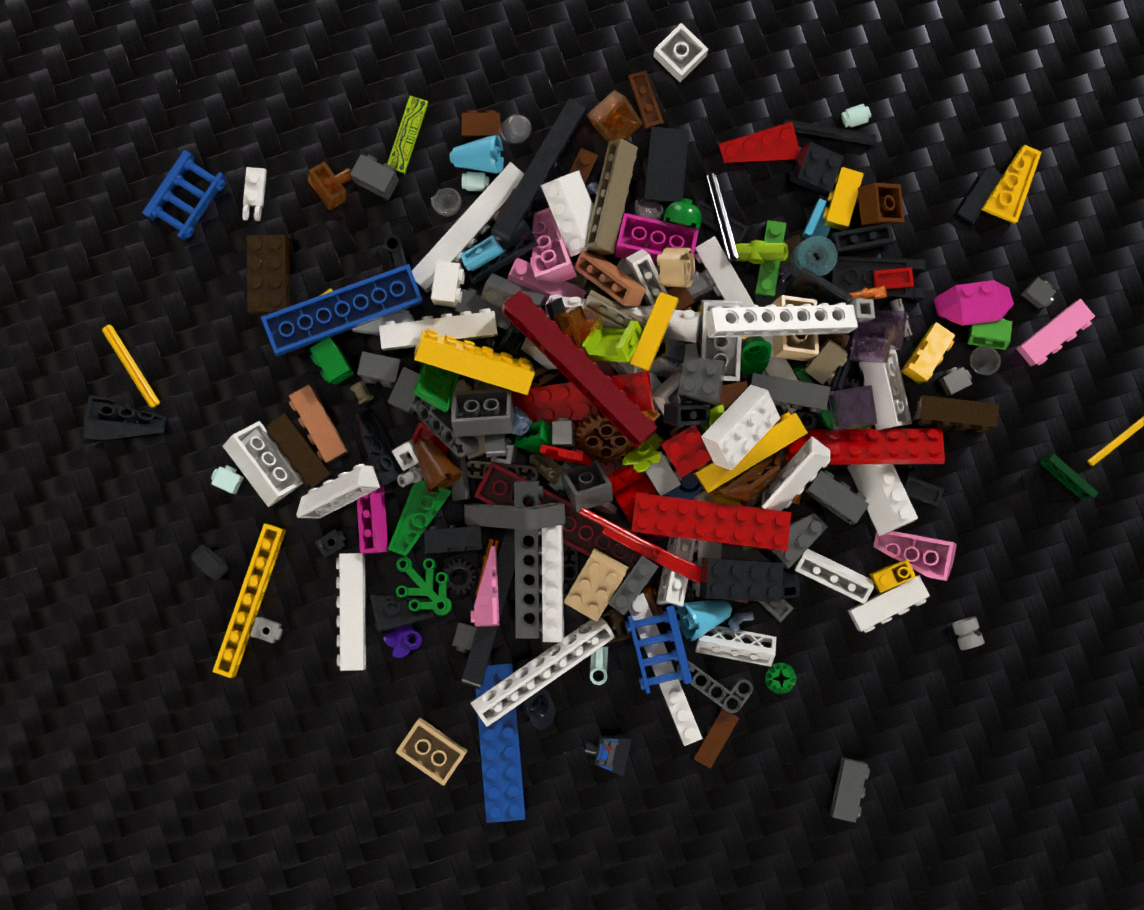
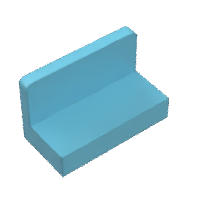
M819 198L802 237L823 245L831 227L823 225L825 219L822 218L825 207L828 208V206L825 205L827 201Z
M492 235L460 256L467 270L474 271L501 255L504 251Z

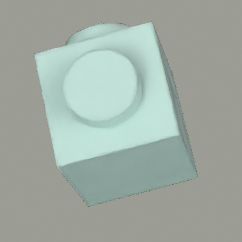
M228 465L225 468L219 466L211 476L213 480L211 484L236 494L244 477L237 474V469Z

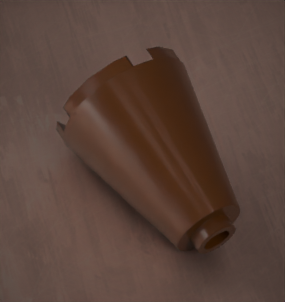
M422 439L416 443L414 451L429 494L439 493V488L444 487V489H447L461 478L460 475L463 474L461 470L431 440Z

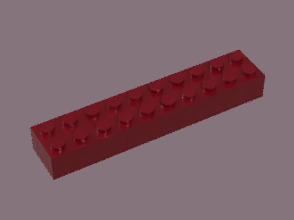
M491 462L474 497L488 504L514 506V483L516 481L530 480L495 462ZM543 488V497H540V505L565 503L566 523L563 524V543L587 556L591 555L594 548L627 566L628 569L625 576H628L642 555L602 533L604 527L576 512L570 501ZM527 496L524 498V503L527 506H533L534 500L532 497Z

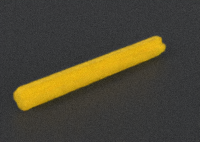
M111 325L104 327L102 332L149 407L154 408L159 405L158 398Z

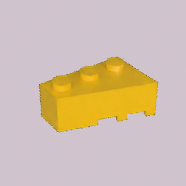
M937 322L932 324L901 372L918 384L928 382L933 375L935 367L942 362L945 351H948L954 344L953 338L955 335Z

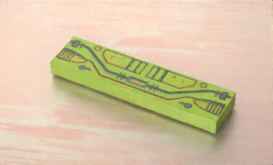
M413 96L409 97L388 161V165L392 166L395 171L406 173L428 106V101Z

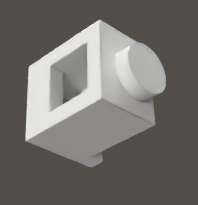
M413 439L392 451L403 471L408 468L419 467L414 451L416 446Z

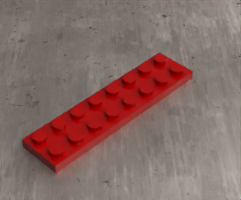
M649 371L609 376L618 389L625 391L628 399L632 403L639 405L642 411L654 410ZM571 382L530 388L528 395L511 391L514 407H520L533 420V423L544 420L548 424H552L553 421H558L559 418H569L570 421L583 420V417L590 418V413L597 415L598 409Z
M942 428L882 429L878 431L876 429L806 430L807 434L786 446V464L811 437H814L830 450L831 460L828 465L944 464L945 462Z
M636 493L631 532L787 552L791 512Z

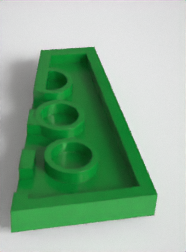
M424 480L414 483L388 550L407 556L452 491L439 488V493L429 494Z

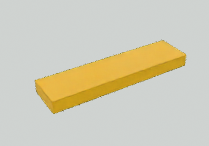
M662 292L659 293L630 364L646 371L650 370L679 301L678 298Z

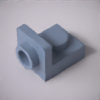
M515 406L513 410L512 434L523 436L529 430L533 420L520 407Z

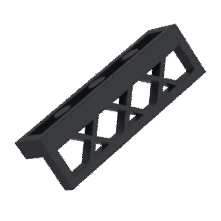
M525 220L520 222L509 242L497 236L495 237L504 252L476 270L468 271L462 258L459 259L473 285L539 245ZM529 239L532 240L530 243L523 245ZM514 250L512 254L507 255L508 252ZM498 260L495 264L491 265L493 261ZM478 270H481V272L477 275H473V273L477 272Z

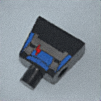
M600 736L598 744L586 743L584 753L595 756L594 765L624 776L632 739L631 737Z

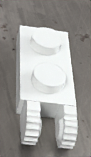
M246 167L243 220H248L250 207H255V221H260L267 173V170L264 168Z

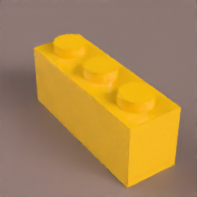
M841 167L834 183V189L828 194L827 201H830L829 207H825L822 218L825 219L824 226L846 231L849 227L858 195V187L861 185L864 173Z

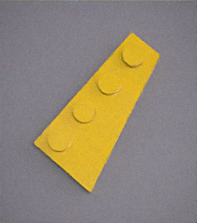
M1026 145L1021 146L981 210L1013 224L1017 223L1041 152Z

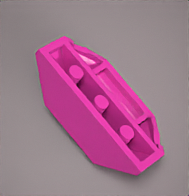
M995 280L955 285L934 298L937 315L962 326L1000 321L1014 305L1010 289Z

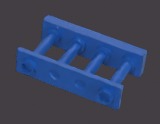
M186 150L182 152L142 212L153 221L159 217L178 229L180 232L177 236L184 241L192 236L195 225L217 192L224 188L225 180L227 179L220 172L215 177L194 164V156ZM187 170L193 171L211 183L206 193L184 180L183 176ZM180 185L201 199L195 209L173 195L176 186ZM166 202H171L190 214L185 224L163 211L162 207Z
M674 605L666 606V611L660 615L635 621L629 615L627 616L628 620L625 621L627 632L632 633L642 678H639L641 690L645 689L647 694L651 693L649 686L676 679L683 680L684 684L693 683ZM660 622L669 623L671 630L667 631L668 633L641 640L637 639L636 628ZM666 641L674 642L675 649L672 652L642 659L641 647ZM671 660L679 662L680 669H677L676 672L651 678L646 676L644 668L646 666Z

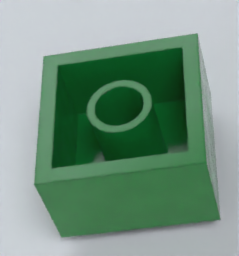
M330 336L310 348L312 352L310 357L318 367L321 366L322 370L320 373L328 383L331 382L336 386L355 374L337 343Z

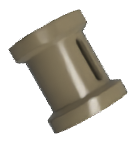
M360 381L350 388L356 394L359 405H363L374 398V395L370 394L364 381Z

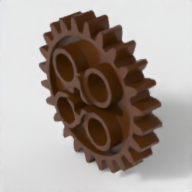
M597 410V415L590 413V418L583 417V422L578 423L579 428H575L576 448L585 451V454L592 458L591 461L597 459L600 463L602 460L607 465L608 460H611L615 464V459L622 461V456H626L628 452L634 451L633 447L635 446L599 410Z

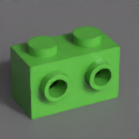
M1002 318L1000 321L971 324L969 326L967 344L1006 350L1011 339L1012 321Z

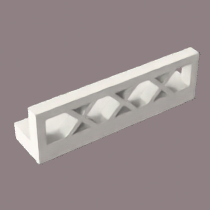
M669 537L667 551L692 563L696 540ZM663 566L656 604H671L682 607L688 578Z
M716 626L710 630L714 634L712 637L703 635L698 638L695 650L697 653L770 667L775 657L776 637L743 630L731 631L727 627ZM723 635H731L734 639L726 640ZM749 638L752 643H744L741 639ZM761 642H770L771 648L763 647Z

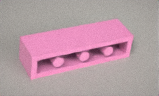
M1079 299L1016 349L1030 366L1035 364L1039 366L1048 359L1046 356L1050 352L1054 354L1062 348L1061 344L1065 340L1069 342L1077 336L1075 332L1080 328L1084 330L1092 324L1090 320L1095 315Z

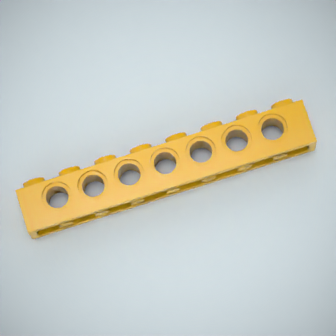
M270 524L263 525L213 669L214 673L233 678L237 674L286 533L285 529Z

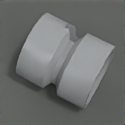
M969 617L952 623L955 634L959 635L957 641L960 650L971 649L985 643L982 633L977 631L979 624L976 617Z

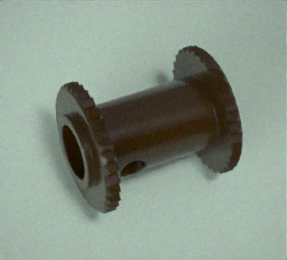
M611 608L602 613L601 617L607 616L615 638L609 641L610 643L620 642L632 636L631 632H627L623 615L619 611Z

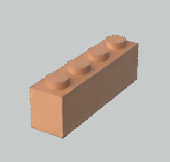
M580 252L574 267L575 270L622 305L640 306L646 292L645 287L595 252Z
M307 385L289 395L291 399L289 404L294 412L297 411L300 418L298 420L303 428L306 427L310 434L307 436L312 445L316 444L319 449L317 455L322 462L325 460L329 464L349 453L311 385Z

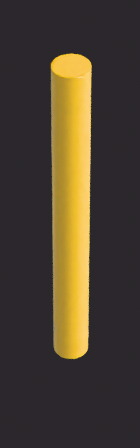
M1144 416L1087 461L1088 464L1093 467L1144 426Z

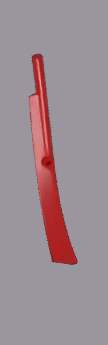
M581 507L579 514L603 526L602 533L648 559L700 584V566L682 559L594 512Z

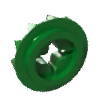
M776 663L768 668L765 682L771 691L783 694L790 692L795 686L796 675L788 664ZM780 670L783 676L789 677V679L783 680L782 687L779 681L773 679L779 677Z

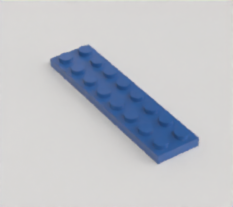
M513 663L487 665L480 690L476 689V699L513 674ZM516 707L488 727H486L478 715L486 822L525 820Z

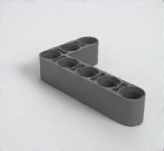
M481 503L464 504L466 525L534 530L566 523L565 503H548L532 507Z

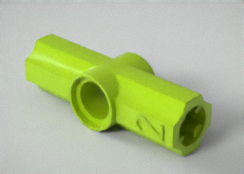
M754 240L750 244H735L738 254L736 261L764 264L766 261H786V258H788L786 243H767Z

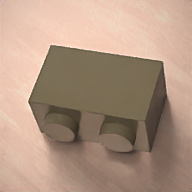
M828 337L820 346L819 355L807 362L804 370L823 385L834 377V371L838 366L842 367L845 364L848 354Z

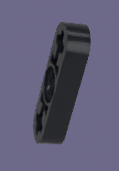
M564 545V546H563V552H564V551H567V547H570V546ZM572 547L571 551H574L575 554L571 555V561L575 560V565L571 563L565 564L564 569L568 566L573 567L575 575L571 578L564 575V580L567 581L575 580L578 577V552ZM563 554L564 561H567V555ZM568 583L564 584V591L568 589Z

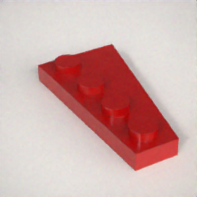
M792 122L718 144L724 163L797 159L800 152Z

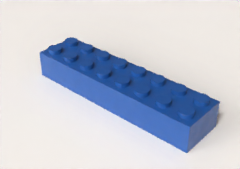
M407 264L262 316L261 319L277 357L326 339L329 336L332 337L422 304L423 299L411 268Z

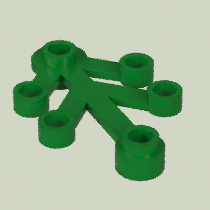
M399 558L396 563L397 569L407 573L420 588L399 586L396 589L397 596L402 598L407 596H428L432 602H420L413 599L409 602V609L412 611H419L420 609L434 610L437 615L441 616L448 614L452 608L450 599L446 597L449 576L444 572H439L436 575V581L439 583L437 595L433 590L435 560L428 558L423 562V567L426 569L425 582L413 569V561L410 558ZM403 561L406 562V566L404 568L401 567V563ZM429 561L432 562V567L430 568L427 567ZM441 575L445 576V580L443 582L440 581ZM402 588L405 589L404 595L400 594V590ZM414 602H417L418 607L416 609H414L412 606ZM441 602L444 603L443 609L439 608V603Z

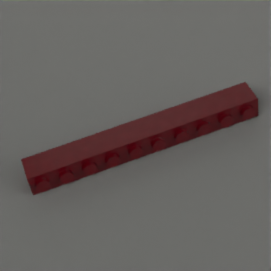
M519 290L503 303L501 312L637 449L654 435L657 427L653 419L646 417L639 405L632 403L628 399L626 392L622 389L619 390L612 378L605 375L599 365L592 362L587 357L585 351L578 348L573 343L571 337L564 334L555 321H551L546 316L545 311L533 303L528 294H524Z

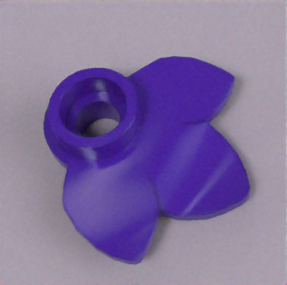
M412 625L396 628V631L383 637L385 643L394 648L393 657L397 658L407 656L411 650L419 648L422 643L421 635L417 631H413ZM415 638L416 642L411 644L409 643V639Z

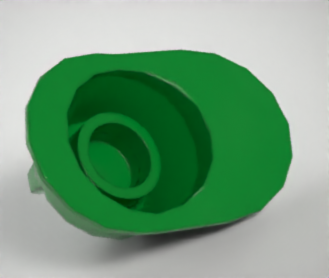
M750 336L742 342L740 362L742 373L746 375L759 374L768 366L772 346L764 338Z

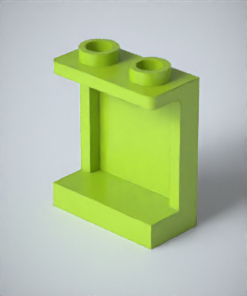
M597 320L583 342L582 348L587 357L592 361L628 363L636 350L643 331L638 321H630L627 328L623 329L606 328L602 320Z

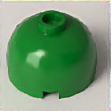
M682 198L681 202H673L667 207L663 222L670 221L672 224L690 228L696 227V229L700 230L702 215L699 208L692 204V200Z

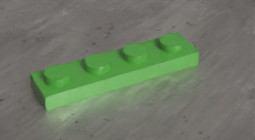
M767 220L764 242L783 243L786 223ZM766 261L764 264H760L755 295L774 298L780 261Z

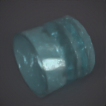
M813 236L795 246L791 254V263L797 274L803 267H806L815 274L823 276L834 268L838 253L831 240L823 236ZM817 253V256L820 257V259L815 260L816 258L813 256V254Z

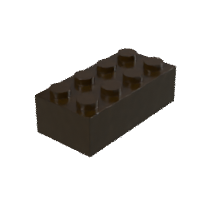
M247 235V312L251 315H268L290 307L289 238L286 235Z
M921 395L913 400L912 422H917V426L936 424V428L947 429V427L954 426L955 430L966 431L972 428L974 432L986 433V431H991V429L997 427L999 404Z

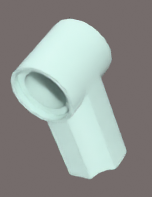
M602 646L591 654L590 680L596 685H602L607 680L608 646ZM597 670L604 673L603 679L599 681L593 678V673Z

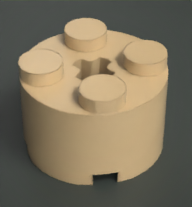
M665 248L662 254H658L657 264L660 266L659 285H664L665 287H690L693 280H690V276L695 273V260L693 253H689L690 248Z

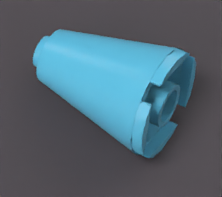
M492 135L454 147L452 152H450V162L455 167L496 174L501 173L504 163V157H501L500 152L503 151L501 139L498 135Z
M724 599L684 602L682 607H677L676 615H680V620H677L679 628L685 638H691L690 641L700 638L728 619L732 612L730 603Z

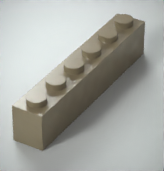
M621 138L609 141L585 244L586 249L601 256L614 254L616 249V242L621 228L620 224L625 211V202L629 193V184L633 175L632 171L638 149L635 145Z

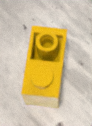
M908 559L869 574L876 591L879 593L916 578Z

